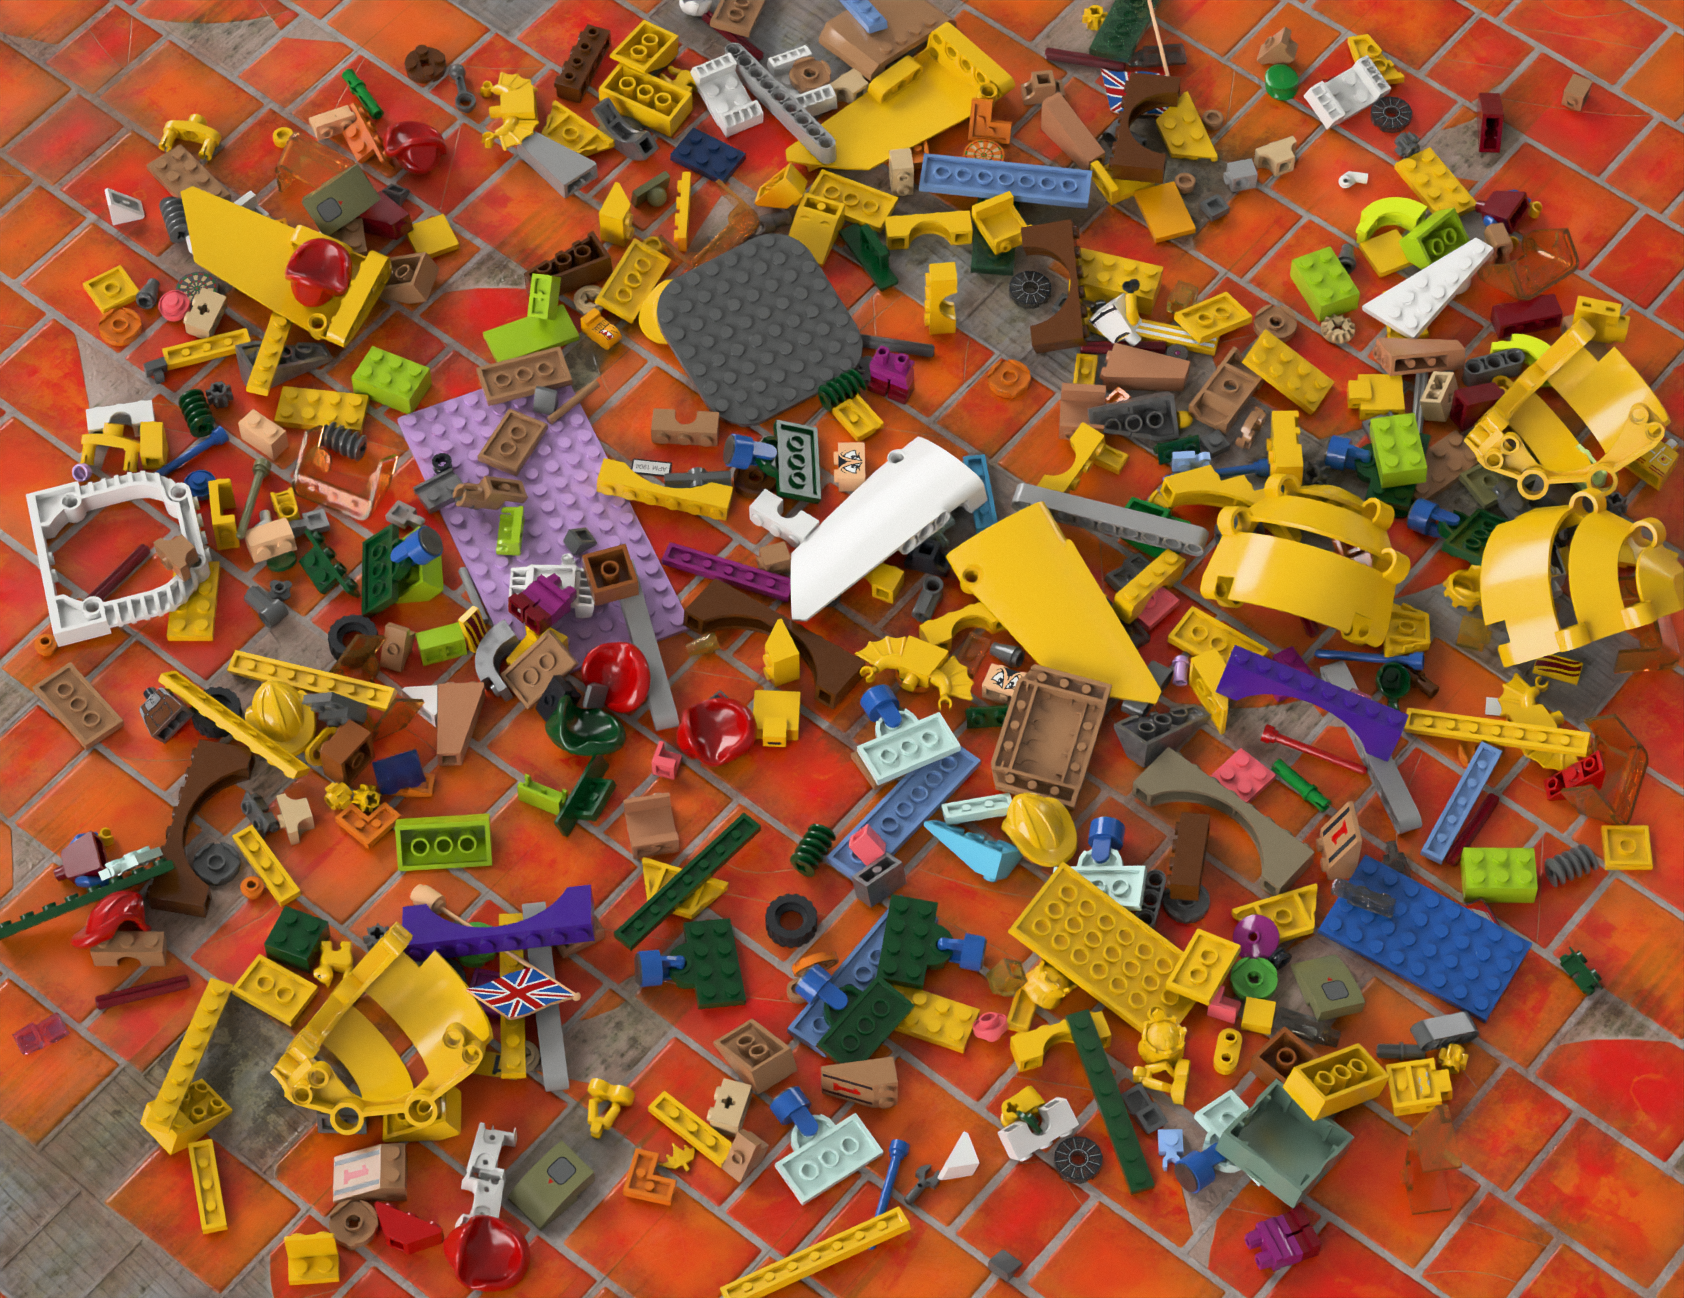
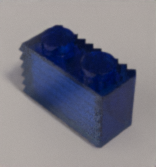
M417 749L372 762L382 795H392L400 789L418 787L422 782H426Z

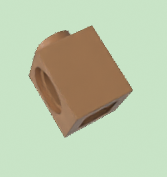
M1573 74L1564 89L1561 104L1581 111L1590 95L1593 81Z
M785 541L759 548V557L756 558L758 569L777 575L791 572V557Z

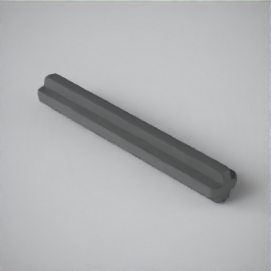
M861 334L862 347L878 349L882 345L889 348V351L925 357H933L935 346L933 344Z

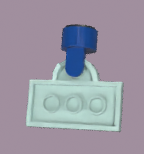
M884 684L873 686L863 694L860 704L870 721L876 722V739L857 746V752L877 785L961 751V745L940 712L918 720L907 709L899 711L900 703L890 686Z
M1098 817L1090 825L1088 844L1092 849L1087 852L1084 850L1079 857L1077 866L1070 867L1128 911H1141L1147 876L1146 866H1124V862L1118 852L1123 847L1124 824L1113 817Z
M792 1086L777 1095L770 1103V1109L781 1125H787L791 1122L795 1124L791 1134V1146L794 1152L775 1163V1168L803 1206L883 1155L884 1151L856 1113L835 1125L830 1118L822 1114L812 1115L808 1110L811 1107L809 1099L799 1086Z
M1232 1089L1195 1113L1194 1119L1208 1132L1204 1140L1202 1152L1192 1151L1175 1163L1174 1171L1178 1182L1185 1190L1191 1193H1198L1214 1182V1169L1224 1173H1235L1241 1170L1215 1150L1222 1133L1241 1113L1249 1109ZM1249 1176L1258 1186L1261 1185L1259 1182H1257L1255 1179Z

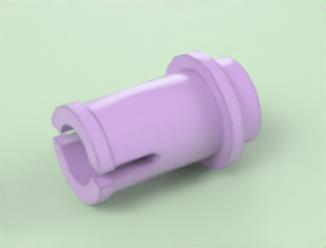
M1176 656L1175 660L1172 661L1174 667L1173 684L1185 686L1188 682L1187 672L1190 667V661L1186 656Z

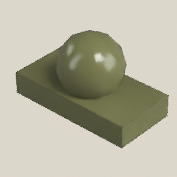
M667 171L662 172L633 190L631 203L634 207H637L646 200L654 207L662 206L666 202L667 193L665 188L669 186L670 175Z

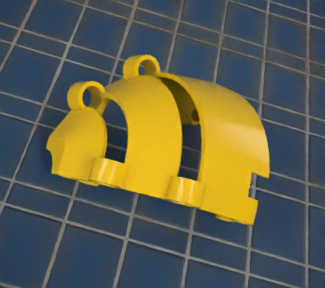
M1582 317L1514 381V384L1473 425L1474 428L1464 439V442L1476 455L1477 461L1484 468L1518 479L1517 487L1520 494L1530 500L1540 499L1546 494L1550 484L1586 482L1588 488L1599 489L1604 496L1612 494L1619 481L1618 471L1653 449L1664 437L1666 426L1671 423L1665 408L1655 393L1615 346L1599 361L1584 347L1592 339L1596 331ZM1545 381H1548L1568 402L1599 441L1606 453L1599 461L1591 464L1586 453L1576 448L1579 442L1535 393ZM1509 426L1514 432L1504 434L1502 431ZM1506 439H1513L1516 442V447L1512 448ZM1523 442H1524V443L1526 444V446L1530 449V451L1534 454V456L1536 457V459L1538 460V462H1539L1540 464H1538V463L1535 461V459L1531 456V454L1527 451V449H1526V447L1524 446ZM1600 470L1609 472L1613 477L1612 485L1607 488L1596 486L1592 480L1593 474ZM1529 474H1537L1543 479L1544 487L1539 491H1530L1524 485V478Z
M1273 474L1266 480L1264 487L1265 497L1250 508L1227 506L1220 511L1217 525L1223 536L1203 574L1200 588L1202 597L1217 600L1221 607L1239 608L1243 603H1249L1296 615L1339 630L1343 639L1358 646L1368 644L1372 647H1378L1383 643L1389 629L1396 584L1401 583L1410 570V559L1406 555L1392 549L1387 530L1392 525L1395 516L1392 506L1376 498H1369L1364 502L1360 497L1337 486L1316 484L1301 486L1298 478L1292 474ZM1282 484H1284V488H1285L1283 495L1281 494V486H1282ZM1235 516H1237V519H1238V524H1237L1236 529H1235V527H1234V518H1235ZM1259 522H1265L1320 534L1373 554L1372 568L1324 549L1283 538L1255 534L1253 531Z
M1586 488L1575 493L1571 497L1569 505L1535 508L1515 517L1514 520L1498 524L1486 543L1481 565L1480 583L1485 626L1503 620L1506 623L1510 642L1499 645L1497 648L1503 667L1513 666L1557 652L1572 650L1587 645L1592 641L1652 623L1658 618L1684 609V568L1662 545L1666 538V530L1663 523L1657 518L1648 517L1633 524L1606 510V498L1599 489ZM1584 496L1591 499L1594 509L1591 513H1588L1583 507L1582 500ZM1578 525L1572 538L1568 564L1570 592L1578 624L1561 628L1552 594L1551 553L1555 535L1568 527ZM1642 526L1648 527L1653 533L1652 543H1648L1643 539L1641 534ZM1627 540L1634 552L1636 561V584L1640 600L1624 607L1618 583V559L1620 550Z
M397 921L357 966L337 985L323 1006L287 1046L286 1052L270 1072L282 1085L285 1097L295 1105L330 1114L332 1127L343 1135L357 1133L368 1116L404 1113L407 1121L416 1127L429 1126L435 1121L440 1111L441 1103L439 1097L473 1073L485 1054V1047L493 1039L490 1022L479 1001L466 992V989L469 988L467 984L436 950L433 951L421 966L403 952L412 940L413 935ZM364 991L396 1021L420 1053L429 1074L416 1088H413L405 1065L390 1043L353 1006L354 1002ZM321 1043L351 1074L360 1089L362 1098L353 1094L339 1080L328 1063L314 1059V1056L320 1050ZM418 1099L425 1100L430 1103L433 1112L425 1116L419 1115L413 1110L412 1103ZM344 1107L354 1109L359 1116V1121L346 1123L340 1118L339 1109Z

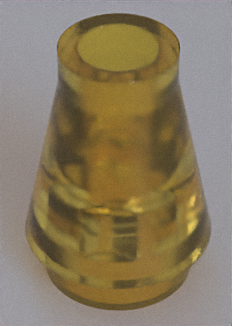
M709 631L692 642L685 644L689 657L716 653L715 650L720 649L715 632L709 633Z

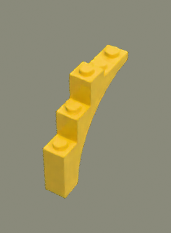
M1211 465L1167 476L1164 478L1160 489L1170 508L1182 505H1209L1222 508L1227 506H1243L1250 508L1265 497L1264 488L1254 491L1252 484L1248 482L1245 475L1221 481L1219 474L1214 471ZM1262 522L1263 526L1275 537L1300 542L1302 538L1301 532L1297 528Z

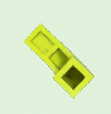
M1389 197L1371 203L1361 212L1360 223L1356 229V243L1359 244L1369 240L1377 229L1387 225L1399 226L1411 232L1425 220L1427 206L1415 200L1402 197Z
M1512 334L1511 341L1492 342L1490 354L1516 348L1524 353V363L1530 366L1551 346L1529 335ZM1545 381L1540 387H1551L1552 385Z

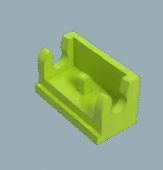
M532 273L527 317L556 320L561 277Z
M524 506L503 507L501 512L510 514H500L496 555L521 556L525 522Z
M459 622L415 633L423 666L468 655L465 638Z
M525 774V782H519L517 786L518 799L558 816L569 797V791L562 789L561 793L532 781L531 775Z

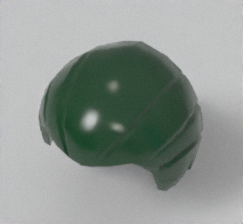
M1390 662L1379 668L1375 677V683L1378 691L1388 699V707L1400 711L1398 699L1410 691L1411 676L1404 666L1397 662Z

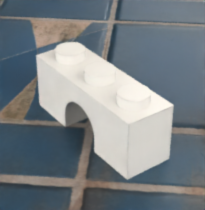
M152 400L86 409L89 434L103 433L104 422L130 425L134 430L135 437L140 436L141 422L155 421Z
M766 489L749 506L750 520L755 525L769 530L772 535L784 539L795 548L819 526V520L802 510L793 518L780 516L783 513V499Z
M1056 1097L1038 1108L1042 1118L1040 1128L1043 1132L1041 1135L1035 1132L1032 1133L1027 1123L1016 1121L997 1132L1009 1158L1018 1161L1027 1160L1033 1156L1032 1152L1039 1148L1045 1149L1053 1144L1052 1140L1059 1136L1065 1137L1073 1132V1128L1078 1126L1079 1123L1067 1099Z

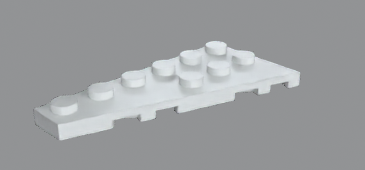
M1474 238L1362 306V310L1406 338L1417 339L1494 253V248L1480 239Z

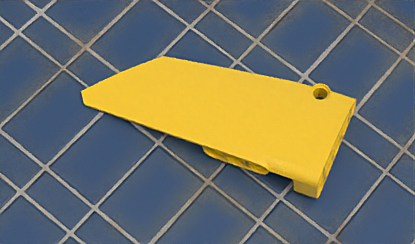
M945 22L929 34L927 47L913 58L910 55L905 56L871 81L865 94L821 124L836 140V160L833 163L823 164L819 162L799 140L786 149V160L790 163L823 168L871 170L889 160V150L911 149L970 118L972 97L993 99L994 107L996 101L1015 88V81L1003 68L951 23Z
M194 186L181 191L194 262L292 323L309 331L314 339H324L343 348L349 344L368 317L391 276L392 264L390 257L373 250L369 252L367 257L354 252L346 243L308 227L297 225L296 228H292ZM315 238L333 240L345 247L350 254L352 277L349 287L343 296H334L324 305L305 307L294 297L291 281L285 279V269L294 251L308 240ZM317 324L323 325V327L320 329L314 328V326Z
M1044 501L1030 505L993 524L947 554L946 559L960 580L961 590L967 594H974L1040 666L1111 684L1112 689L1109 698L1150 704L1157 703L1161 694L1160 687L1075 545L1070 539H1066ZM973 578L976 582H968L966 579Z

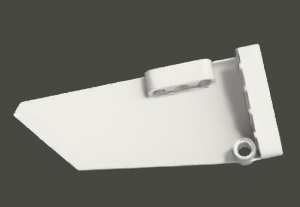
M919 436L901 450L891 451L887 457L888 461L860 485L791 553L792 621L807 622L897 550L902 554H908L942 528L949 521L950 512L958 506H962L969 513L974 512L987 501L985 487L980 477L946 450Z

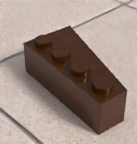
M594 231L587 234V238L583 241L577 240L572 243L570 249L565 252L559 251L552 260H545L525 272L526 292L530 297L532 273L561 277L559 296L610 277L613 273L611 256Z

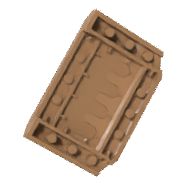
M869 0L887 20L888 28L869 34L852 14L846 10L826 22L819 36V43L871 81L885 71L886 65L928 40L929 34L943 23L949 22L956 28L957 21L928 0Z
M1034 664L1031 670L1016 682L992 757L991 769L995 789L1014 795L1030 792L1044 798H1055L1066 809L1074 811L1108 705L1112 685Z

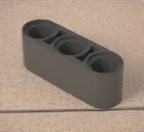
M1513 348L1469 359L1464 366L1462 381L1466 386L1471 387L1491 383L1494 377L1500 375L1507 378L1519 376L1522 372L1525 355L1521 350Z
M1152 660L1147 667L1160 687L1162 694L1170 683L1174 670ZM1124 700L1121 711L1130 716L1138 715L1139 718L1147 716L1154 704Z
M1158 869L1150 870L1147 873L1142 910L1136 911L1135 914L1136 917L1144 923H1148V926L1154 930L1166 886V875Z
M1467 1011L1421 1020L1410 1028V1032L1422 1052L1446 1048L1449 1044H1465L1474 1040L1479 1035V1031Z

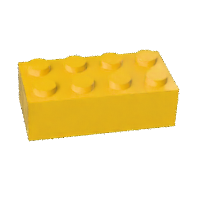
M619 63L599 88L600 102L604 98H610L620 115L631 117L642 125L669 137H672L693 110L692 93L648 73L644 74L623 63Z
M1081 248L1082 258L1078 260L1079 266L1082 265L1084 278L1080 280L1081 285H1084L1086 298L1082 299L1092 302L1103 299L1107 304L1121 294H1127L1122 287L1125 281L1137 279L1140 287L1137 291H1134V294H1136L1138 312L1152 315L1162 284V266Z
M1357 1043L1294 1067L1283 1088L1313 1121L1378 1097L1390 1076Z

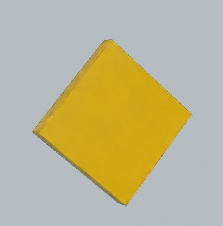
M444 214L412 224L414 230L406 234L415 254L427 252L431 258L460 249L459 243Z
M1397 229L1359 243L1360 251L1379 278L1414 265L1407 260L1399 244L1403 237Z
M121 265L83 283L84 289L102 314L114 308L118 310L136 301V295L139 292V289Z
M1602 825L1601 837L1605 870H1652L1653 859L1648 825Z

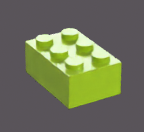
M1330 246L1292 260L1290 277L1319 322L1324 321L1325 317H1331L1333 313L1338 316L1358 308L1360 292Z
M374 346L371 347L351 377L355 394L369 395L370 400L406 414L415 411L432 385L430 368Z
M1415 413L1370 419L1369 434L1381 487L1388 488L1426 482L1427 465Z
M1463 847L1460 860L1463 902L1475 903L1479 900H1482L1483 903L1535 902L1538 884L1534 848Z

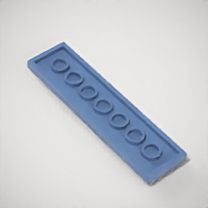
M924 153L919 191L989 199L1010 191L1014 196L1013 201L1088 209L1092 171Z
M961 746V751L907 773L826 857V862L851 880L853 875L865 868L866 865L849 848V841L853 834L867 824L886 843L885 853L888 852L893 856L924 822L941 807V804L981 765V760Z
M889 908L833 973L832 976L834 978L831 983L837 988L850 985L863 992L876 978ZM936 917L935 923L938 924L939 918ZM818 998L813 1004L810 1005L808 1003L787 1028V1033L827 1058L816 1047L819 1040L830 1029L823 1016L824 1002Z

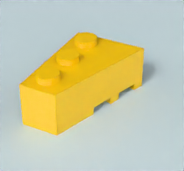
M1272 411L1270 438H1266L1270 476L1273 474H1292L1298 478L1300 485H1302L1303 457L1302 446L1299 444L1298 435H1300V427H1298L1299 413L1298 411Z

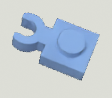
M1195 451L1173 452L1172 472H1185L1194 469V467L1200 468L1210 465V452H1202L1196 455Z
M1158 1129V1155L1165 1156L1162 1162L1163 1171H1167L1168 1163H1176L1180 1160L1179 1156H1183L1182 1129Z

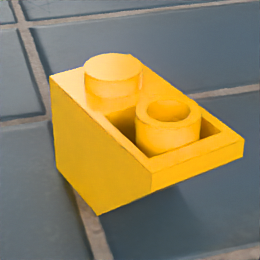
M141 422L140 457L143 469L158 470L166 465L169 450L163 422Z

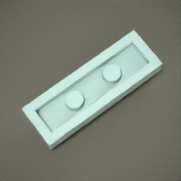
M1010 793L945 803L941 804L942 814L946 825L979 821L998 816L1003 817L1007 815L1012 798Z

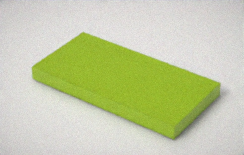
M563 304L557 308L556 320L525 317L483 332V337L496 362L561 347L580 340L579 334Z

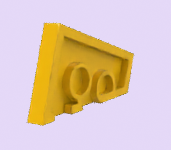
M1369 34L1348 37L1347 43L1354 63L1368 55L1389 85L1404 82V75L1401 72L1398 73L1392 61L1385 58L1381 48Z

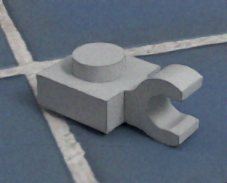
M399 500L385 515L386 521L403 529L408 525L413 530L419 526H425L423 525L425 519L417 516L416 508Z
M323 508L303 513L301 520L289 522L294 538L301 536L307 528L314 532L317 530L320 533L330 530V524Z

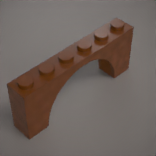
M1131 72L1130 79L1125 81L1124 93L1127 94L1122 96L1121 108L1124 109L1119 111L1118 123L1121 124L1116 126L1115 139H1117V142L1113 141L1112 146L1114 157H1110L1109 161L1112 179L1163 184L1166 170V154L1154 152L1140 145L1133 138L1129 129L1139 116L1150 110L1161 107H1177L1180 96L1181 77Z
M1069 219L1021 227L1022 247L1027 256L1041 255L1050 257L1061 263L1070 275V291L1061 309L1048 320L1030 326L1032 347L1035 353L1039 354L1087 346L1086 338L1090 337L1088 324L1085 325L1084 318L1088 317L1087 307L1083 305L1082 298H1086L1084 285H1081L1080 280L1084 278L1082 265L1079 266L1078 260L1082 258L1081 248L1077 246L1076 240L1080 239L1078 226H1074L1072 220Z

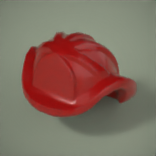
M403 121L395 123L386 129L383 136L385 154L388 157L397 158L400 166L410 173L425 174L432 171L440 162L441 155L448 153L442 135L432 126L422 122Z
M311 239L300 245L290 257L285 269V279L291 281L293 295L300 304L305 307H319L329 302L334 296L341 297L346 293L352 277V260L349 252L341 244L330 239Z
M611 642L599 645L587 654L581 668V676L586 688L593 682L608 686L609 690L604 705L617 713H628L637 709L646 699L650 689L651 674L648 662L643 652L631 643Z
M713 698L701 701L684 710L682 723L677 731L676 742L686 755L698 759L704 765L711 767L722 766L742 756L754 744L757 736L756 719L748 706L735 699Z
M123 890L111 893L101 899L92 909L86 926L72 936L71 945L81 950L97 946L113 938L117 928L124 921H130L141 931H151L152 927L145 923L142 895L134 891Z
M475 1215L471 1217L467 1223L452 1230L443 1243L446 1260L454 1269L456 1279L463 1286L477 1291L499 1292L516 1286L524 1278L530 1264V1248L524 1235L510 1223L489 1215Z

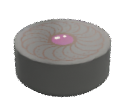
M1176 344L1167 349V356L1188 360V350L1184 346Z

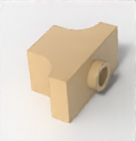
M853 68L847 73L842 74L830 85L836 94L837 102L844 101L851 104L867 92L869 83L859 71Z
M1290 136L1257 148L1254 158L1257 168H1267L1275 177L1293 171L1297 145L1294 136Z
M285 793L277 795L278 807L281 813L277 815L281 829H286L291 845L300 843V836L305 831L315 828L307 798L293 800L287 797Z

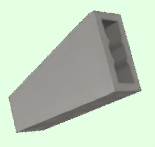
M533 131V135L526 137L521 145H517L518 155L564 198L569 197L598 178L597 163L535 131Z

